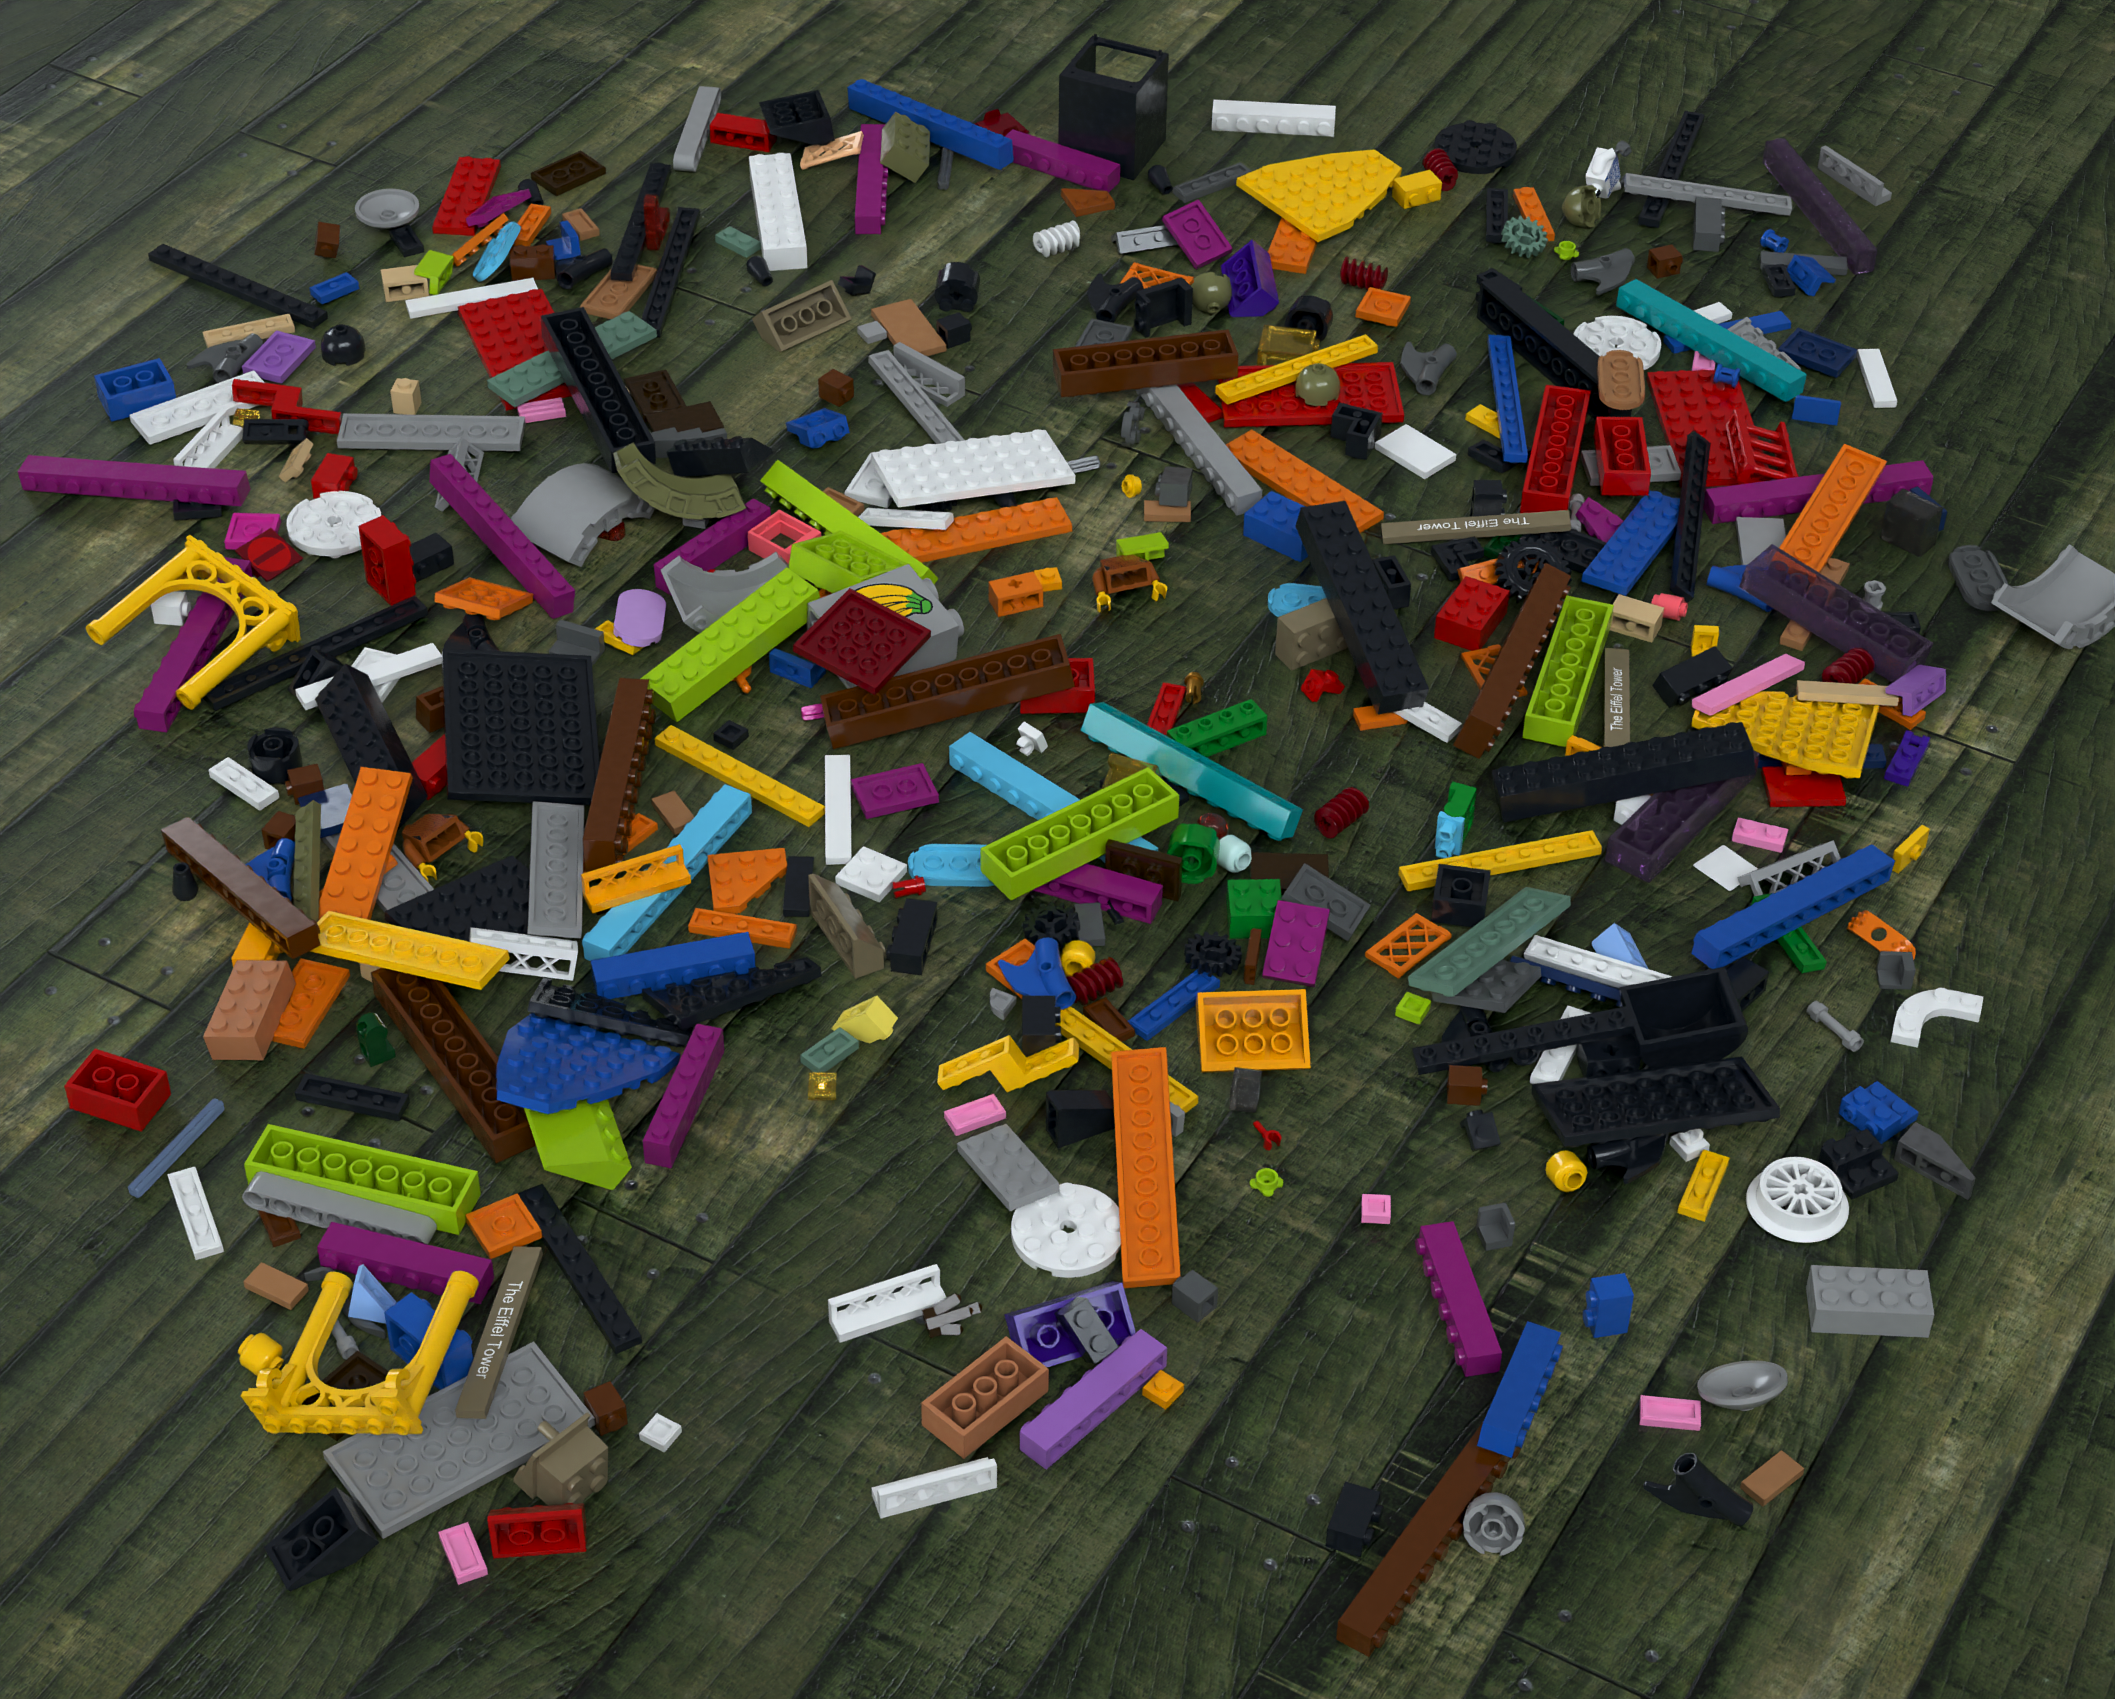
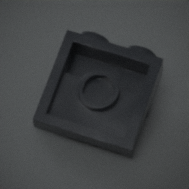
M1853 1129L1843 1139L1836 1141L1831 1138L1821 1147L1818 1162L1827 1166L1836 1174L1841 1183L1842 1190L1851 1200L1897 1181L1899 1175L1897 1170L1882 1155L1884 1147L1868 1129L1860 1132L1857 1129Z

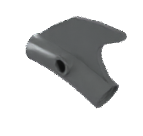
M1624 248L1598 258L1574 262L1571 264L1572 279L1574 282L1593 280L1600 283L1596 289V294L1598 295L1613 290L1625 283L1635 262L1634 255L1630 249Z
M251 333L241 340L211 346L189 361L187 368L192 369L201 365H209L213 368L214 380L217 383L234 378L242 369V365L263 345V341L258 335Z
M1407 342L1402 352L1401 367L1416 385V389L1420 394L1431 395L1435 392L1442 374L1456 359L1457 354L1453 346L1446 343L1436 350L1421 353L1414 349L1411 342Z

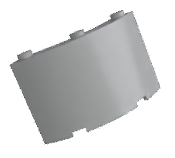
M583 463L568 466L548 476L526 498L518 511L513 514L511 520L532 543L569 563L582 567L585 559L597 544V537L604 530L606 532L610 531L613 527L620 524L625 517H644L650 519L655 508L636 495L621 477L600 466Z
M2069 544L2059 554L2058 559L2039 577L2020 586H2010L2004 583L1994 593L1991 603L2063 648L2072 649L2073 646L2082 648L2097 641L2115 627V573L2079 553Z
M774 552L762 561L750 565L747 570L735 572V570H715L712 573L703 571L701 567L695 566L678 556L663 567L661 573L683 622L701 633L786 567L789 568V564L777 552Z

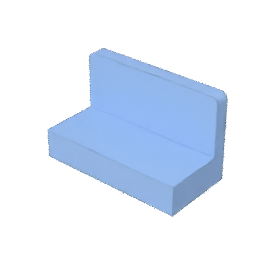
M1612 924L1592 941V946L1597 954L1648 969L1631 934L1617 924Z

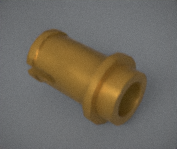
M1191 672L1184 680V684L1187 687L1185 699L1190 703L1191 696H1193V704L1201 700V687L1204 684V679L1199 673Z

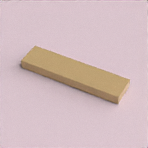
M290 314L204 331L203 337L207 348L214 345L244 339L251 333L258 335L261 339L269 338L275 331L288 334L295 332V326Z
M1797 680L1798 700L1898 706L1899 696L1885 693V688L1888 686Z

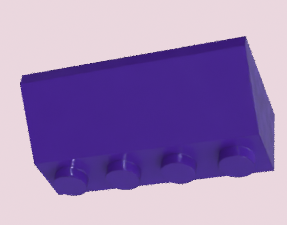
M1252 239L1221 265L1222 275L1226 274L1231 282L1232 297L1228 308L1232 317L1264 316L1269 311L1274 310L1279 304L1270 254Z
M1111 1281L1004 1314L1011 1340L1046 1367L1082 1357L1054 1313L1074 1298L1083 1297L1089 1300L1116 1344L1121 1345L1128 1336H1133L1136 1333L1123 1283Z

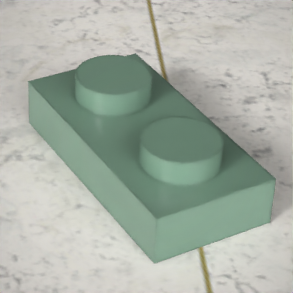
M730 226L715 235L716 243L746 258L761 249L760 241Z
M839 1027L800 1055L801 1063L818 1076H821L859 1049V1040Z

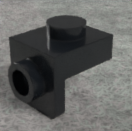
M859 265L855 277L840 276L838 285L845 288V292L850 295L856 296L858 293H870L876 273L863 265Z
M1482 1110L1467 1113V1117L1460 1122L1461 1128H1466L1472 1152L1496 1147L1501 1144L1492 1112L1483 1114Z

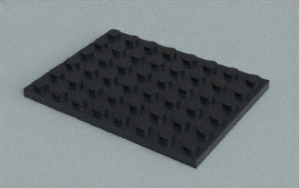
M442 649L447 799L525 803L536 801L591 805L600 765L591 656Z

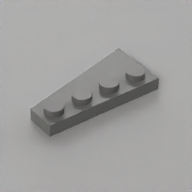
M1748 317L1727 329L1801 370L1785 352H1779L1776 349V344L1772 340L1768 341L1763 336V331L1760 328H1754L1751 325L1752 321Z

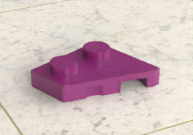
M1590 497L1585 500L1575 514L1579 521L1585 525L1591 537L1596 535L1599 540L1608 542L1624 522Z

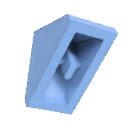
M362 1264L358 1266L348 1317L386 1324L384 1312L397 1302Z

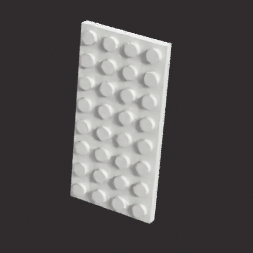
M1037 429L1025 433L1014 432L1010 435H992L987 438H969L964 441H947L941 444H925L924 446L903 447L895 450L884 449L871 453V462L897 507L1075 484L1076 475L1046 430Z

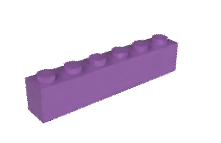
M1142 1329L1133 1336H1128L1121 1346L1103 1358L1099 1365L1093 1370L1090 1369L1085 1372L1080 1381L1073 1387L1066 1388L1060 1398L1053 1404L1046 1405L1040 1415L1022 1426L1020 1430V1451L1047 1470L1147 1384L1160 1370L1166 1367L1167 1347Z

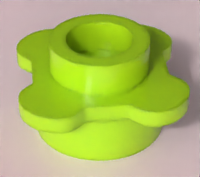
M1562 241L1559 243V247L1554 248V252L1560 255L1559 258L1563 260H1570L1572 257L1579 256V252L1575 250L1576 245L1571 241Z
M1270 1168L1260 1169L1256 1173V1178L1250 1180V1187L1258 1189L1266 1197L1272 1196L1277 1188L1283 1186V1179L1278 1177L1277 1172Z

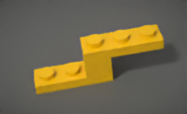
M1008 1035L939 1065L937 1083L942 1090H945L952 1086H958L975 1076H981L990 1070L1005 1091L1009 1092L1016 1088H1022L1026 1084L1040 1078H1046L1063 1068L1073 1066L1079 1059V1044L1073 1037L1026 1057L1011 1036Z

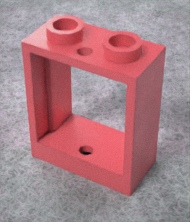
M778 510L748 531L749 551L764 559L777 552L789 564L792 544L784 549L770 540L780 533L796 541L794 543L821 537L822 535L819 530Z

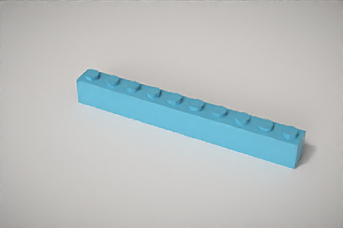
M971 732L949 746L950 766L1037 820L1080 800ZM1142 837L1126 843L1158 851V847ZM1105 854L1098 857L1105 863Z
M724 784L718 792L713 794L711 800L704 807L700 808L692 821L685 825L682 832L671 840L667 848L681 845L683 848L684 865L691 875V880L707 864V855L716 854L751 815V794ZM676 855L668 857L663 863L668 864L676 861ZM687 885L612 907L605 916L599 919L596 926L583 937L584 959L591 961L626 954Z

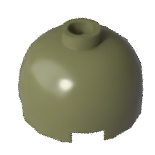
M1584 185L1575 187L1568 192L1562 204V210L1569 223L1581 228L1595 226V219H1599L1601 214V198L1596 197V187Z
M1214 272L1203 273L1196 276L1194 283L1190 285L1193 288L1192 304L1199 311L1212 314L1217 313L1229 304L1232 297L1230 278L1226 274H1223L1222 277L1215 276Z
M1322 363L1309 365L1302 369L1297 377L1295 386L1297 398L1300 396L1305 399L1306 404L1313 406H1325L1328 401L1333 399L1336 401L1340 395L1339 376L1333 368Z

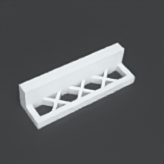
M221 408L173 459L174 465L183 466V461L185 460L184 466L215 468L243 438V428L231 425L228 410Z
M470 928L469 942L505 949L517 957L518 960L511 965L505 964L499 971L573 981L578 955L577 941ZM532 956H540L545 963L538 968H533L527 964L526 960ZM559 959L570 960L568 972L557 971L552 964Z
M935 1264L828 1299L829 1323L839 1342L841 1343L922 1316L921 1309L931 1307L946 1298L940 1286V1269ZM931 1277V1281L919 1284L923 1279ZM904 1286L899 1292L892 1293L896 1288ZM877 1295L873 1300L865 1302L868 1297ZM850 1304L846 1309L837 1312V1307Z
M986 1457L872 1487V1497L880 1518L900 1514L997 1488V1464L994 1458L988 1459Z

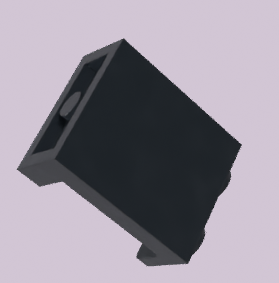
M1181 277L1136 291V301L1134 303L1136 309L1135 329L1147 338L1150 337L1151 328L1176 320L1184 327L1191 325L1193 288Z

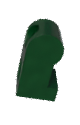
M370 1012L361 1016L356 1026L360 1052L369 1066L373 1067L395 1058V1049L386 1038L388 1030L378 1015Z

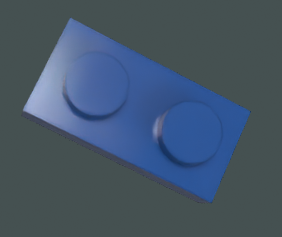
M346 272L309 287L310 295L321 304L329 303L336 298L358 290L359 283Z

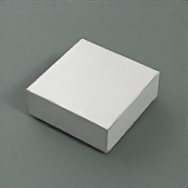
M656 1413L639 1433L641 1441L665 1452L682 1433L681 1425Z

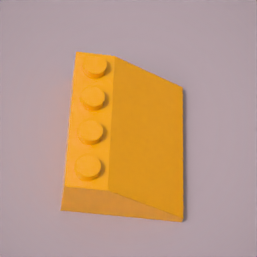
M1306 989L1197 993L1196 1020L1201 1073L1301 1070L1311 1068Z

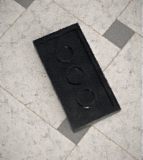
M1573 529L1563 532L1523 534L1521 537L1526 542L1528 538H1533L1534 542L1541 539L1542 544L1546 542L1551 543L1550 548L1557 547V553L1565 555L1563 560L1569 562L1567 568L1582 574L1607 543Z

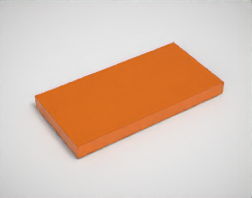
M300 958L292 971L296 985L285 1011L281 1015L280 1023L274 1032L272 1041L305 1049L349 979V969Z

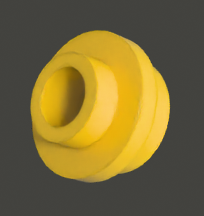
M1132 474L1126 475L1122 481V491L1128 498L1139 495L1142 489L1140 478Z

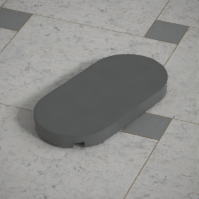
M1964 545L1954 549V552L1949 556L1948 567L1964 600L1969 605L1980 610H2000L1991 601L1996 590L2001 588L2004 583L2008 584L1996 557L1990 551H1981V547L1975 545Z

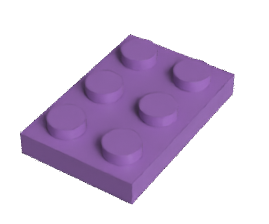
M275 331L242 365L243 374L255 371L262 379L282 384L316 348L315 340Z

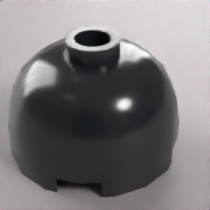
M339 324L327 330L321 339L322 359L326 363L336 366L335 362H346V366H350L364 358V352L366 351L365 341L356 328Z

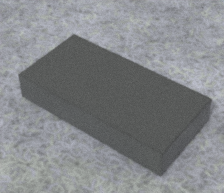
M1074 904V912L1078 913L1080 920L1078 940L1087 942L1091 946H1105L1101 904Z

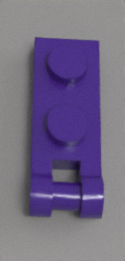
M1906 730L1885 772L1884 779L1908 787L1929 747L1931 737L1925 735L1919 737L1914 735V732Z

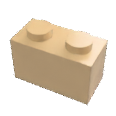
M418 265L381 269L386 302L429 296L427 278L414 274V270Z
M1619 594L1613 603L1610 630L1652 643L1662 626L1664 607Z

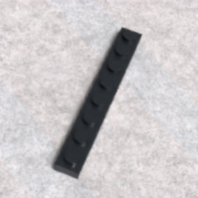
M540 1184L518 1193L542 1230V1241L614 1353L618 1354L641 1344V1334L544 1185Z

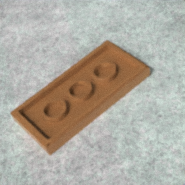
M638 265L633 281L611 280L610 270L580 307H584L587 314L613 319L631 309L654 281L657 269Z
M912 299L871 309V316L887 331V337L893 345L901 342L925 356L946 351L945 342Z

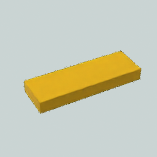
M1702 1150L1677 1213L1705 1222L1729 1165V1157Z

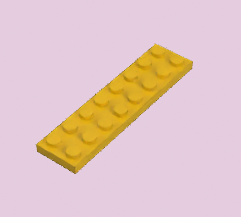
M328 911L317 922L320 928L318 936L321 945L310 950V952L479 990H482L510 959L509 952L505 949Z

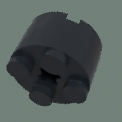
M951 262L946 264L942 270L940 269L937 273L934 292L939 308L945 312L951 309L963 310L965 312L972 311L978 299L979 273L976 270L974 272L970 269V265L963 262Z
M1300 296L1297 298L1285 320V331L1287 335L1289 334L1293 338V342L1303 347H1313L1326 338L1333 322V312L1330 308V303L1316 296Z
M272 727L264 729L265 733L259 736L256 733L248 741L247 748L252 773L266 783H281L285 785L284 781L289 780L287 770L302 767L299 740L297 736H293L292 731L286 728Z

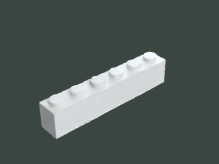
M1213 100L1212 130L1334 137L1336 106Z

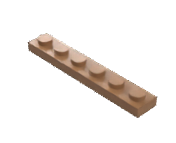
M1836 558L1828 560L1816 582H1812L1782 633L1779 644L1803 651L1820 621L1821 614H1824L1845 578L1850 563Z

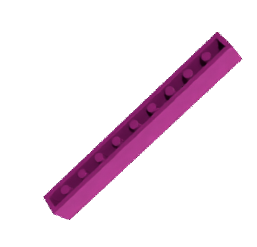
M448 454L430 460L429 482L529 593L533 594V598L549 616L555 619L572 613L575 597L574 588L453 455Z
M28 455L18 470L22 488L27 491L174 501L176 499L179 502L191 503L190 501L202 504L242 506L251 490L247 472L242 470Z
M1923 460L1886 465L1863 504L1909 498L1910 489L1917 486L1927 495H1930L1934 476ZM1825 473L1706 489L1703 509L1712 524L1736 521L1737 517L1763 518L1800 513Z
M224 557L231 564L238 565L248 576L253 577L249 560ZM218 577L217 582L226 583ZM202 592L201 596H198L196 605L193 610L189 611L188 618L185 624L180 627L175 641H172L170 650L162 658L158 671L154 672L151 683L144 689L143 697L134 707V717L137 718L139 729L168 732L183 705L176 696V690L205 666L235 613L222 599L207 592ZM239 592L238 596L240 597L241 602L244 595Z

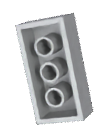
M1811 1265L1806 1285L1811 1332L1929 1338L1934 1319V1309L1928 1270Z

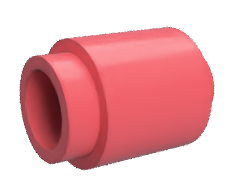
M1664 593L1660 595L1655 594L1651 603L1664 607L1663 618L1677 621L1681 617L1686 616L1688 603H1685L1684 597Z

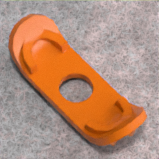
M1866 910L1858 912V915L1852 917L1851 922L1848 923L1847 930L1856 934L1879 952H1912L1913 960L1915 959L1916 951L1913 944L1871 912ZM1879 928L1886 930L1887 935L1883 940L1875 941L1872 939L1874 930Z

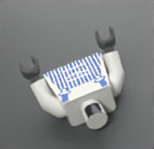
M1620 141L1615 149L1611 148L1608 150L1597 147L1586 173V184L1597 188L1595 191L1597 198H1609L1612 192L1621 190V187L1624 186L1625 175L1622 178L1620 176L1617 154L1620 153L1623 157H1626L1632 152L1627 142Z

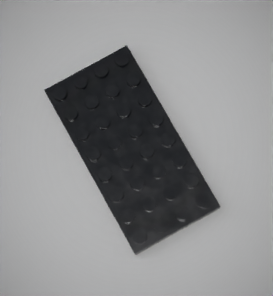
M1742 1056L1532 1084L1534 1099L1564 1147H1579L1582 1144L1589 1143L1604 1144L1612 1140H1632L1641 1136H1660L1671 1132L1685 1133L1693 1129H1713L1716 1126L1723 1125L1737 1126L1745 1122H1766L1769 1119L1780 1118V1107Z

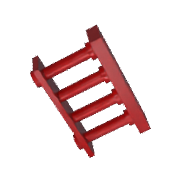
M1735 409L1726 424V430L1737 481L1746 483L1750 475L1753 474L1775 480L1798 477L1785 422H1780L1776 431L1747 424L1744 411ZM1749 434L1770 439L1772 443L1752 438ZM1753 448L1774 453L1775 457L1756 452ZM1755 461L1775 466L1778 468V471L1767 467L1759 466Z

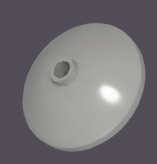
M381 189L370 192L361 197L355 205L357 218L364 224L378 229H392L403 226L412 221L420 209L417 197L408 191L400 189Z
M1739 1361L1721 1365L1706 1372L1698 1380L1697 1387L1699 1395L1713 1405L1731 1410L1748 1411L1762 1406L1777 1397L1787 1386L1788 1378L1785 1369L1775 1363Z

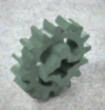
M1520 215L1518 219L1512 217L1510 221H1506L1501 235H1503L1501 240L1502 242H1507L1505 248H1512V254L1518 252L1519 257H1522L1523 254H1526L1527 258H1530L1531 254L1536 257L1539 252H1543L1548 241L1546 238L1547 232L1542 231L1544 226H1538L1537 220L1531 222L1530 217L1524 220Z

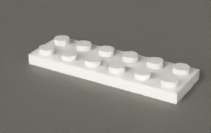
M251 371L130 414V421L150 445L159 443L167 438L203 427L221 408L227 409L229 416L260 406L258 404L233 401L232 383L234 379L265 382L255 371Z

